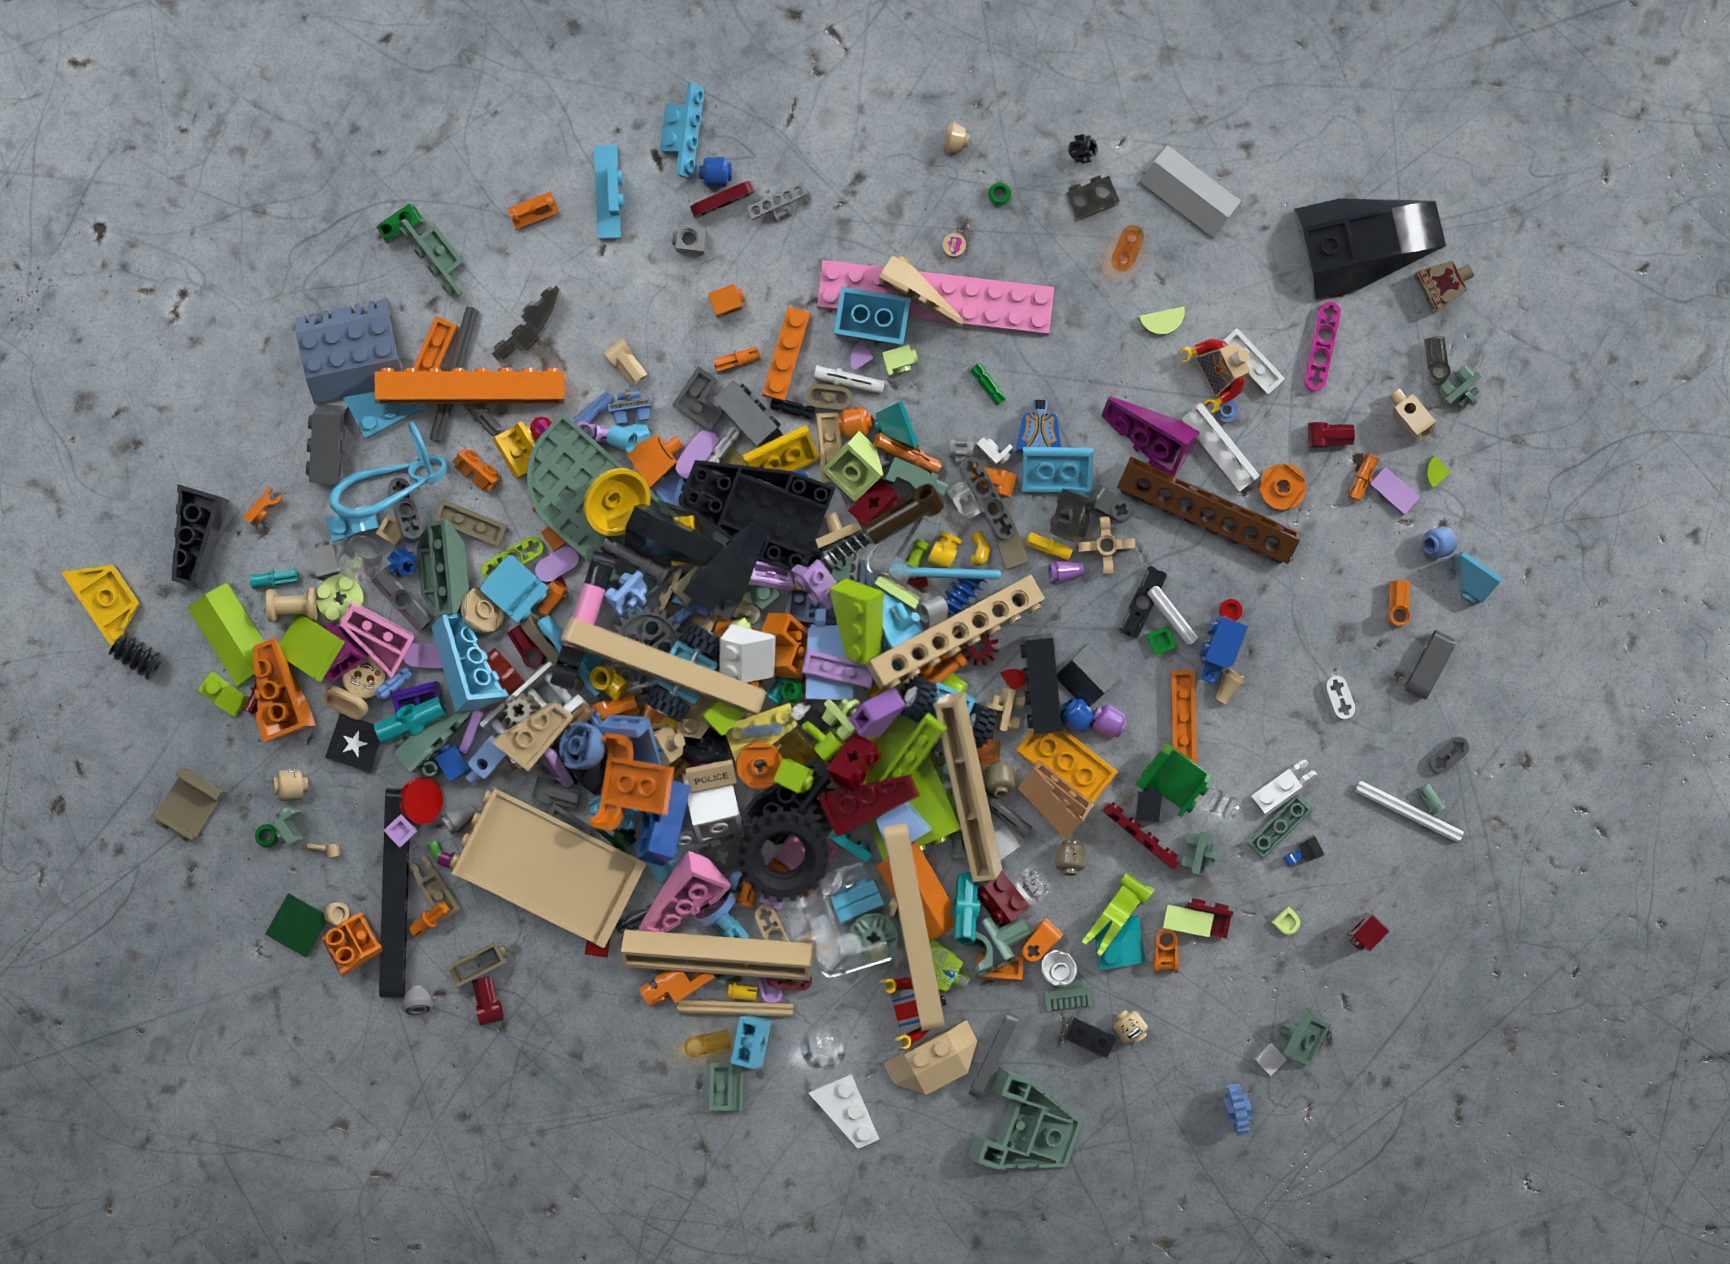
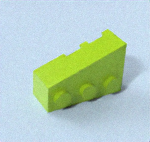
M844 579L831 586L829 591L845 657L851 661L866 665L870 660L882 654L884 592L849 579Z

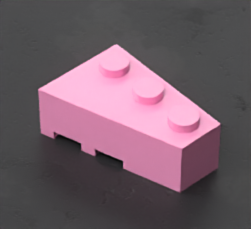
M350 600L339 620L340 625L392 678L410 647L414 634Z

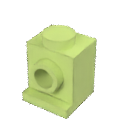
M909 345L882 352L888 377H892L893 371L896 370L898 374L910 371V366L919 363L915 349L910 350Z

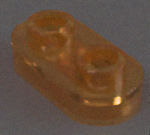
M1130 225L1123 229L1111 259L1113 266L1117 270L1127 271L1133 267L1144 241V233L1141 228ZM1133 234L1136 237V241L1130 242L1127 238L1128 235ZM1125 256L1127 258V263H1120L1119 257Z

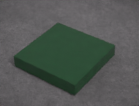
M288 893L265 935L307 957L327 921L324 912Z

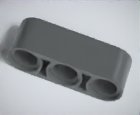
M1435 629L1404 689L1426 700L1445 667L1457 640Z

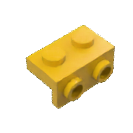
M520 421L511 429L492 439L516 480L527 474L530 454L535 445L530 429Z

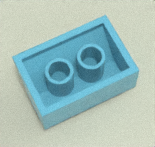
M841 287L834 334L903 345L911 298Z

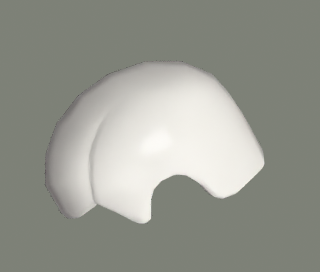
M1053 950L1043 958L1041 973L1044 980L1050 985L1065 987L1071 984L1076 977L1077 964L1069 953Z

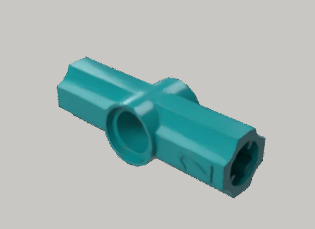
M435 697L417 706L408 704L401 707L396 715L374 724V729L380 742L386 743L404 734L413 736L420 733L425 728V725L447 716V711L441 698Z
M970 872L958 874L956 879V897L952 904V917H954L953 941L959 945L974 943L976 920L980 911V901L977 900L978 881L973 882Z

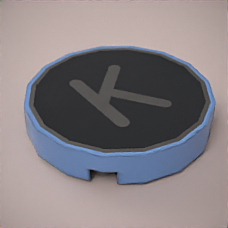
M729 888L716 903L712 905L708 903L701 907L700 912L694 915V919L701 926L714 924L718 920L717 916L720 914L722 916L726 915L733 907L736 900L735 893Z

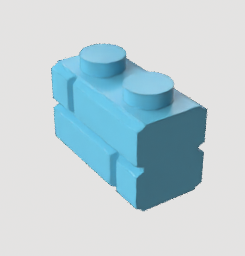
M868 877L856 881V887L847 890V887L844 886L833 891L835 896L830 899L841 924L885 906L874 879L869 881Z

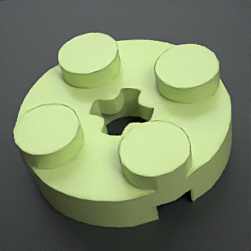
M334 575L327 578L318 587L317 606L320 612L328 619L340 622L339 620L350 600L361 606L364 604V592L360 584L351 577ZM338 592L342 595L346 594L347 598L344 599L343 605L334 601Z

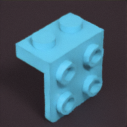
M507 555L480 585V590L517 623L520 619L523 621L531 613L530 608L536 602L539 603L547 595L546 590L549 588L512 555Z

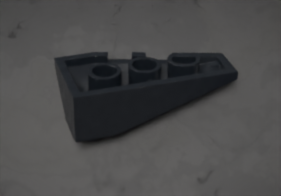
M647 504L634 506L625 527V546L645 557L706 566L713 560L712 556L716 552L720 553L725 548V545Z
M814 757L803 765L814 771L812 774L814 779L808 790L805 789V792L798 793L776 782L770 788L756 795L740 816L752 824V818L755 816L761 818L764 816V811L768 809L770 813L777 812V807H783L785 812H790L791 808H795L798 814L803 815L830 779V775L826 770L828 767L817 757ZM778 834L770 837L768 840L774 845H780L784 843L790 834Z

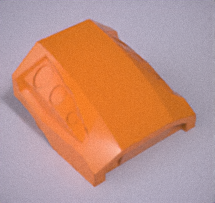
M362 912L340 922L339 926L329 930L326 935L321 937L342 978L345 977L346 973L362 965L382 951L381 945L378 943Z

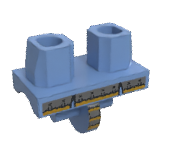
M629 385L624 386V393L616 394L617 401L626 399L627 402L608 404L609 412L612 413L616 425L628 423L626 411L635 410L637 422L647 421L650 417L649 408L652 407L650 398L632 401V398L640 397V391H630Z

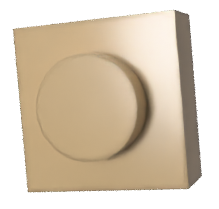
M387 514L375 534L397 546L402 538L396 518Z

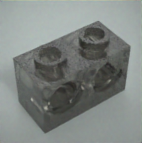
M1098 175L1089 180L1090 183L1082 186L1079 183L1068 188L1069 192L1065 194V199L1075 222L1119 204L1120 200L1110 176L1103 178V175ZM1099 187L1106 188L1108 196L1105 198L1098 197L1096 189ZM1083 196L1087 204L1083 207L1077 206L1074 198Z

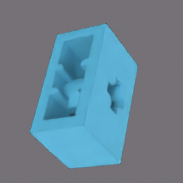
M753 1015L739 1018L731 1058L732 1064L751 1069L763 1066L772 1020Z

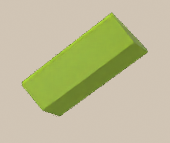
M225 583L203 595L187 608L235 684L240 686L255 676L253 646L264 642V639L229 584Z

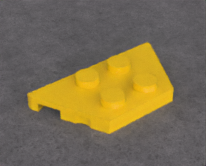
M114 565L62 572L61 574L112 647L115 641L124 634L140 602Z

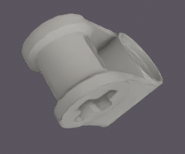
M940 595L917 605V613L920 616L919 621L925 631L947 620L948 605ZM932 640L933 643L940 642L938 640Z

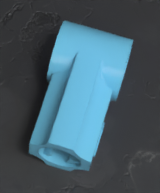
M643 423L626 427L614 425L607 434V443L623 451L631 452L638 443L649 439L651 433L647 425Z

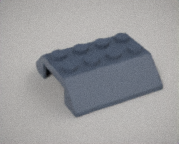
M387 298L377 300L378 308H376L374 301H369V313L363 314L360 304L354 305L355 313H353L352 306L332 309V318H330L328 310L323 311V323L317 324V318L314 313L308 314L309 323L307 322L306 315L295 317L296 335L305 379L314 404L375 392V371H380L381 368H393L394 371H403L402 364L398 359L390 320L392 316Z

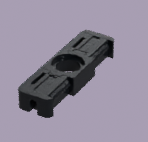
M1153 566L1147 567L1150 571L1146 572L1140 587L1137 588L1128 607L1131 611L1127 612L1121 625L1123 628L1119 627V632L1134 639L1139 637L1154 605L1147 592L1154 586H1158L1161 589L1167 577L1165 572L1159 571ZM1139 596H1146L1149 599V606L1146 609H1140L1136 605V600Z

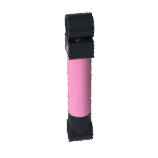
M594 551L572 618L592 625L595 624L617 560L616 557ZM563 643L549 684L572 691L585 651Z

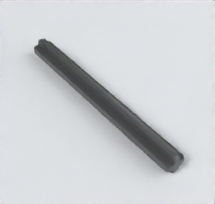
M467 306L465 308L448 371H451L452 368H463L478 315V310L474 307ZM453 404L438 405L430 433L431 440L442 442Z

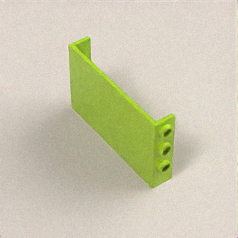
M899 714L880 737H864L875 742L882 755L879 762L867 775L863 784L876 782L881 778L917 728L916 721ZM837 722L834 725L835 729H833L832 731H834L837 734L836 731L840 728L842 723ZM930 750L911 776L920 796L909 801V803L932 829L915 840L921 851L926 849L925 844L932 841L934 845L947 840L946 835L961 830L958 811L932 750ZM877 818L867 823L884 860L889 857L888 850L876 822Z

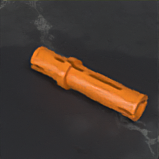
M882 433L877 434L874 439V447L901 458L916 467L936 474L940 470L942 462L924 454V451L920 449L910 448Z

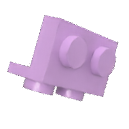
M816 560L809 568L797 564L791 569L796 576L794 581L801 589L805 588L809 594L807 598L814 606L819 605L827 610L833 606L829 588L837 584V582L821 561Z

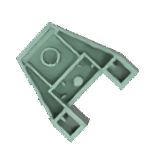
M999 1067L991 1090L1011 1098L996 1141L975 1134L967 1157L977 1163L995 1169L1067 1167L1083 1122L1028 1078Z

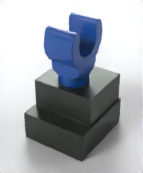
M1312 835L1297 844L1299 850L1283 858L1287 866H1290L1303 858L1308 863L1325 854L1315 835Z

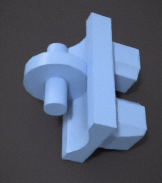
M636 571L634 575L625 572L619 580L621 588L619 590L610 588L605 593L606 601L613 606L616 615L621 617L629 607L633 608L635 605L643 607L647 601L644 595L647 593V586L642 579L643 573Z

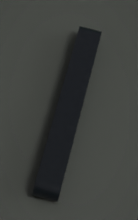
M386 788L384 829L400 814L403 815L399 803L402 798L400 796L402 788ZM385 831L383 842L380 940L382 951L380 952L379 996L380 998H403L406 983L410 839L399 848Z

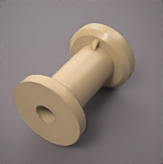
M309 588L307 595L277 596L273 589H268L266 593L268 621L275 622L278 615L305 614L309 619L317 620L316 588Z

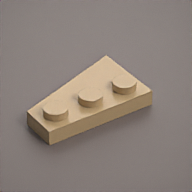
M554 700L500 734L491 742L529 771L574 716Z

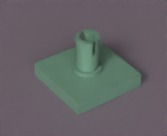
M1304 1012L1297 1026L1289 1021H1284L1282 1025L1290 1030L1288 1031L1280 1027V1034L1290 1038L1283 1054L1310 1067L1331 1024Z

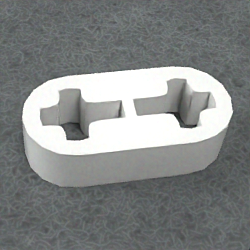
M1340 676L1329 678L1326 681L1325 690L1335 716L1340 719L1352 717L1355 713V704L1346 680ZM1333 680H1336L1337 683H1342V687L1339 688L1341 694L1339 697L1336 690L1331 691L1330 686L1333 685ZM1339 699H1342L1345 705L1350 706V709L1347 710V715L1343 712L1339 713L1338 708L1341 707Z

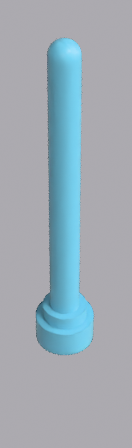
M893 562L891 564L890 576L892 581H903V579L908 577L998 580L1001 578V572L998 570L908 567L903 562Z

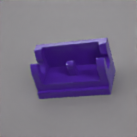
M438 681L390 693L395 713L405 705L413 704L417 706L435 697H439L443 701Z

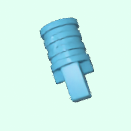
M729 912L724 916L720 914L716 917L718 919L717 922L711 924L723 937L744 939L749 937Z

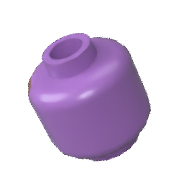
M1106 704L1102 708L1097 707L1093 712L1092 727L1094 731L1107 739L1118 738L1127 725L1125 714L1110 704Z

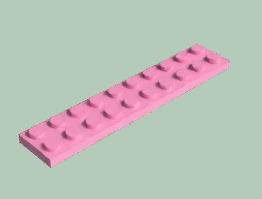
M822 261L817 308L837 310L841 287L896 296L902 295L879 284V276L885 267ZM918 271L964 320L963 325L1049 335L1054 287ZM910 300L908 318L952 323Z

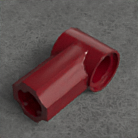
M1327 422L1308 423V447L1354 445V425H1329Z
M521 625L514 627L507 633L526 666L537 669L542 664H545L546 656L525 633ZM533 652H538L540 656L536 664H530L529 656Z
M488 976L472 980L477 1002L476 1013L480 1026L503 1021V1010L500 1000L497 999L493 977Z

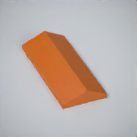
M914 840L911 842L912 854L928 938L931 941L946 934L954 926L952 903L919 845ZM888 857L875 866L897 902Z

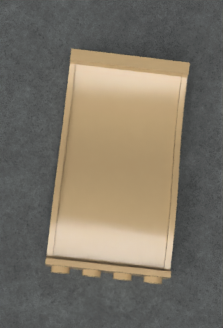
M493 787L492 791L487 790L481 803L485 804L481 813L476 811L470 823L474 825L470 834L465 833L460 845L463 848L460 854H455L449 864V867L452 868L451 874L478 885L545 920L605 948L646 866V862Z

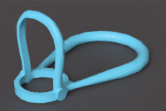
M410 422L409 430L419 456L418 459L409 464L366 469L343 478L334 486L329 496L330 508L337 515L346 518H365L376 515L398 502L424 483L434 484L446 473V462L440 456H428L418 429L413 422ZM430 462L440 463L442 466L436 473H433ZM419 466H425L428 475L419 477L414 475V472ZM409 468L410 479L416 482L370 507L349 509L339 504L338 498L348 486L360 480Z

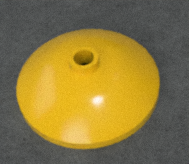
M616 468L603 473L591 484L585 496L584 513L588 523L603 535L618 536L625 534V527L634 506L640 504L650 505L649 486L640 474L631 469Z

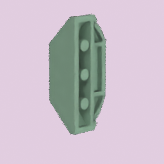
M448 520L426 522L425 530L417 546L421 595L427 605L433 610L432 612L435 616L455 614L461 605L464 595L469 591L465 543Z

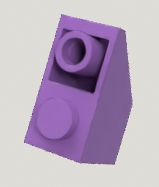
M892 688L862 703L849 720L860 737H880L907 706L897 690Z

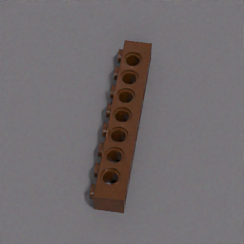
M1131 456L1117 485V488L1127 496H1137L1147 505H1157L1163 508V511L1173 516L1177 514L1192 525L1199 524L1204 526L1208 532L1215 535H1224L1230 542L1244 544L1252 552L1257 554L1264 553L1277 563L1284 562L1289 564L1300 541V532ZM1146 480L1150 486L1142 487L1138 484V481ZM1166 489L1170 491L1171 495L1164 497L1159 491ZM1189 499L1193 504L1191 506H1184L1181 500ZM1208 508L1211 509L1214 512V514L1212 516H1206L1203 514L1202 510ZM1231 518L1235 521V524L1229 526L1223 520ZM1253 528L1257 533L1249 535L1245 532V529ZM1273 537L1278 540V543L1271 545L1266 539Z

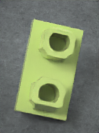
M844 698L842 702L840 700L832 702L828 699L824 703L827 709L822 719L827 724L833 726L839 720L842 725L836 732L843 740H848L852 733H857L849 718L860 707L861 703L857 699L849 701L847 698Z

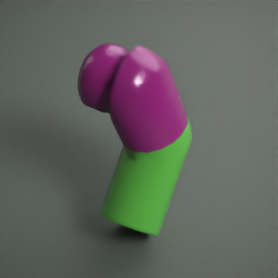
M438 840L428 844L427 846L434 861L441 866L451 868L449 864L457 853L449 854L443 852Z

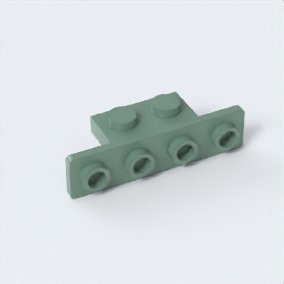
M406 219L400 220L397 223L400 226L398 229L400 234L406 240L410 239L414 245L413 250L421 259L424 258L429 264L427 267L431 274L439 277L444 283L442 287L445 292L450 296H461L463 292L448 273L460 265L463 260L438 227L433 224L418 235Z

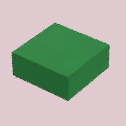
M1169 626L1146 634L1154 656L1177 647Z

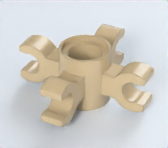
M1100 517L1101 537L1093 542H1078V553L1096 551L1102 556L1103 574H1113L1112 554L1120 549H1134L1135 538L1116 540L1110 534V517ZM1103 539H1108L1112 542L1113 548L1110 552H1104L1100 548V542Z

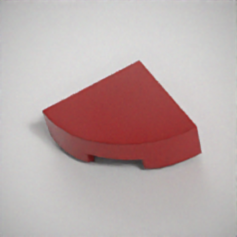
M1007 669L1000 672V675L1010 689L1017 690L1027 683L1023 681L1022 670Z

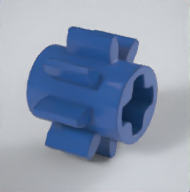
M405 547L402 550L394 549L390 556L387 557V560L391 563L387 568L399 578L402 575H410L415 567H417L413 562L417 557Z

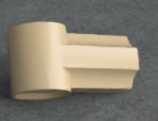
M622 337L603 351L613 366L619 369L632 387L648 375L633 356L634 353Z

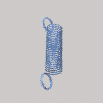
M776 723L769 724V726L767 724L766 728L765 724L758 725V727L756 725L755 728L754 725L747 726V728L745 726L743 736L745 739L747 733L748 739V736L751 738V735L754 738L755 734L756 738L757 732L758 737L759 735L762 737V734L765 737V733L767 737L768 732L769 736L770 734L773 736V733L776 736V732L778 735L779 731L781 735L782 725L780 723L779 726L778 723L776 727Z

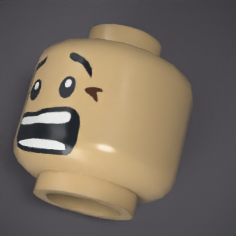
M1124 1010L1115 1017L1117 1022L1113 1025V1030L1123 1044L1130 1043L1133 1046L1147 1036L1145 1032L1148 1026L1137 1011L1128 1013L1127 1010Z

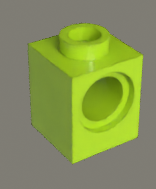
M783 759L773 781L795 792L802 793L805 792V789L808 790L811 787L814 771L791 759Z

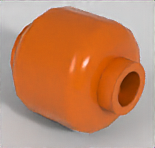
M864 407L844 409L842 415L838 416L840 433H844L847 438H852L858 431L867 436L870 428L874 427L873 416L868 414Z

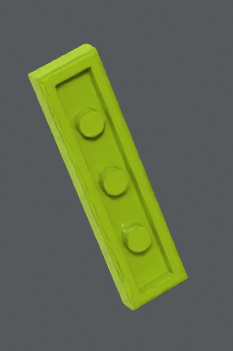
M929 713L925 715L878 781L909 774L912 776L947 727Z

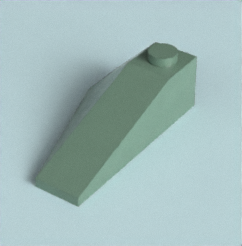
M475 710L456 712L424 728L416 735L409 736L408 738L404 736L395 745L397 749L393 753L407 770L417 772L471 718Z

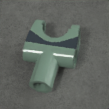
M986 918L976 923L975 941L973 944H968L967 947L972 945L978 946L986 954L981 963L972 969L976 977L993 973L1015 960V956L1009 947L1030 937L1029 929L1022 918L998 929L992 918ZM957 944L958 948L966 946Z

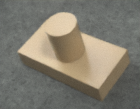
M835 512L824 517L830 533L815 541L820 550L846 537L859 533L862 528L859 521L842 527L839 517Z

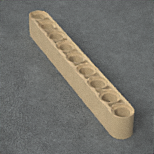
M568 618L560 638L563 643L753 715H759L767 694L766 691L575 618Z
M907 823L883 827L921 1029L926 1031L945 1027Z

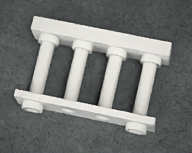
M549 661L547 664L539 666L536 673L512 695H515L517 698L520 693H524L526 697L532 695L535 698V702H539L541 705L539 710L548 705L536 690L545 682L549 684L555 668L554 665ZM549 684L564 701V708L571 714H574L582 705H589L579 694L572 697L566 689ZM510 696L509 698H507L504 702L507 701V702L511 703V702H512L511 696ZM504 702L494 711L488 712L483 717V721L479 723L486 731L490 732L494 729L499 735L507 731L501 723L506 717L502 715L501 711L508 708L504 705ZM508 756L510 761L515 766H517L519 769L522 768L520 764H518L515 760Z

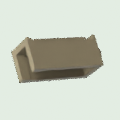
M498 941L452 963L445 967V970L450 972L455 982L453 986L457 988L507 963L506 957L509 954L504 944L499 945ZM491 950L493 951L497 959L496 962L464 977L460 966Z

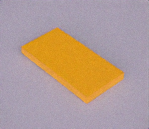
M1063 728L1062 732L1033 734L1031 730L1015 750L1033 765L1040 760L1092 803L1097 800L1118 773V771Z

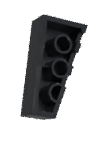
M1051 634L1022 636L1023 644L1020 645L1021 659L1025 658L1026 668H1022L1023 681L1027 682L1028 691H1024L1025 704L1030 705L1031 713L1027 715L1028 729L1032 728L1033 734L1062 732L1054 638Z

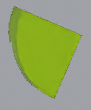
M1436 455L1431 458L1427 467V481L1431 488H1434L1451 473Z

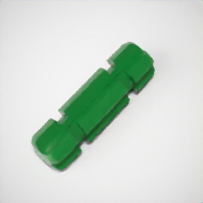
M978 363L971 368V373L975 378H978V382L987 394L992 396L993 402L996 405L1001 404L1006 399V396L1002 390H998L999 387L992 377L985 373V368L982 364Z

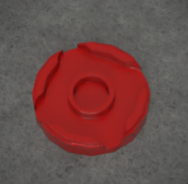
M426 777L413 778L404 785L400 794L402 796L401 802H399L403 816L408 821L417 824H426L435 820L441 812L443 805V796L439 785L434 780Z

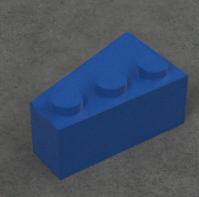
M672 780L667 815L643 811L638 851L639 860L664 866L675 858L677 842L691 786Z

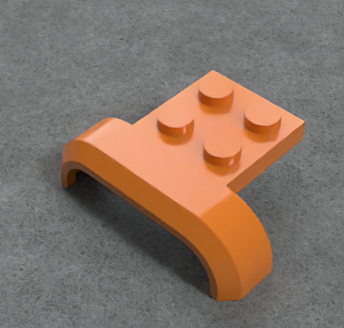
M612 733L605 734L601 741L607 745L608 757L600 807L595 816L589 817L592 827L614 830L620 824L625 808L667 815L674 767L633 760V745L629 737Z

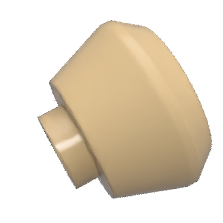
M956 122L948 125L944 143V150L948 154L962 152L963 147L968 148L970 134H966V128Z

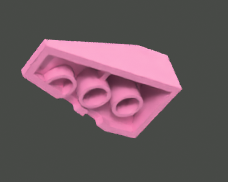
M688 851L668 877L639 925V930L667 933L680 925L683 918L690 914L693 916L698 914L700 908L708 903L710 905L716 903L731 887L730 882L708 858Z

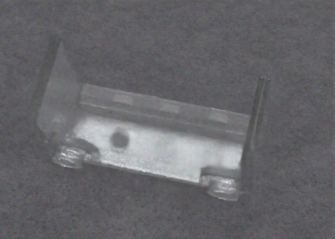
M914 493L906 495L903 499L907 500L908 498L912 497ZM944 504V508L939 514L932 517L924 516L881 543L874 545L865 561L867 573L874 578L881 576L919 601L918 604L923 602L926 595L906 584L911 575V568L906 561L899 557L923 519L931 524H939L947 519L965 531L967 530L972 520Z
M862 862L826 872L825 878L819 880V887L817 889L812 887L809 889V895L801 898V906L822 974L827 977H836L891 960L886 940L862 947L860 938L855 934L848 933L839 936L828 896L837 894L844 886L856 885V881L866 878Z

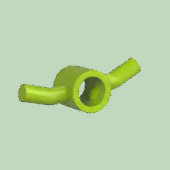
M806 721L802 726L807 733L818 741L814 746L815 751L823 760L831 763L845 742L832 730L824 735L809 721Z

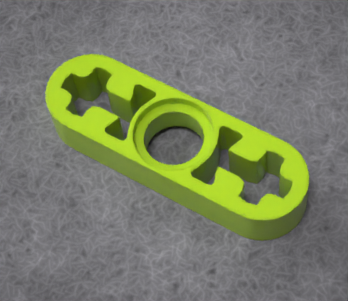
M535 536L528 537L484 563L482 567L484 578L486 579L489 576L487 575L489 571L488 566L497 567L500 564L498 560L500 558L503 560L512 552L519 555V562L523 565L533 561L543 554L544 543ZM529 542L539 543L540 546L537 547L538 552L530 551L526 553L529 558L524 560V555L518 548L522 546V549L526 550L530 547Z

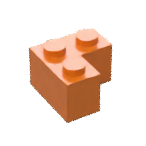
M768 613L761 632L775 635L774 674L781 678H801L802 666L807 650V629L790 613Z

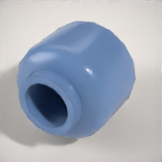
M1445 526L1430 529L1422 538L1423 550L1433 559L1449 556L1457 547L1456 535L1450 528Z

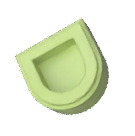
M1289 906L1271 922L1281 933L1286 935L1294 934L1300 927L1298 915Z

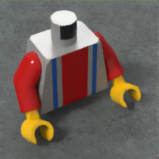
M907 977L882 979L880 982L887 983L888 987L881 992L890 993L902 1035L896 1037L894 1042L902 1041L903 1046L898 1049L899 1051L908 1049L911 1044L922 1039L930 1031H922L912 979ZM944 993L939 994L941 1007H947Z

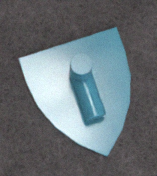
M884 594L883 633L891 649L923 633L925 630L919 621L920 616L918 613H913L898 599Z

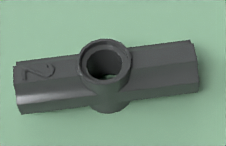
M386 567L371 580L391 602L393 607L419 633L434 620L428 611L414 598L413 594ZM405 593L408 596V603L405 606H399L397 597Z

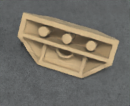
M966 1019L883 1064L895 1085L927 1095L968 1073L977 1039Z

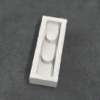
M1238 328L1223 340L1227 344L1235 343L1239 350L1245 349L1249 353V361L1246 362L1250 369L1248 376L1266 395L1271 393L1285 379Z

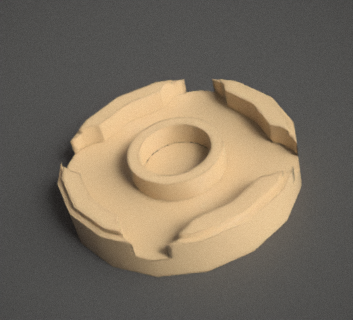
M480 587L471 589L464 595L461 601L463 620L475 632L489 633L502 625L505 611L480 590Z

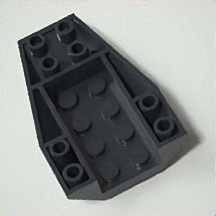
M1339 198L1294 209L1298 231H1302L1312 274L1309 278L1314 300L1360 290L1446 247L1436 201Z
M695 460L678 504L728 539H731L749 521L766 529L768 533L758 559L791 571L797 564L802 566V558L812 550L836 487L789 470Z

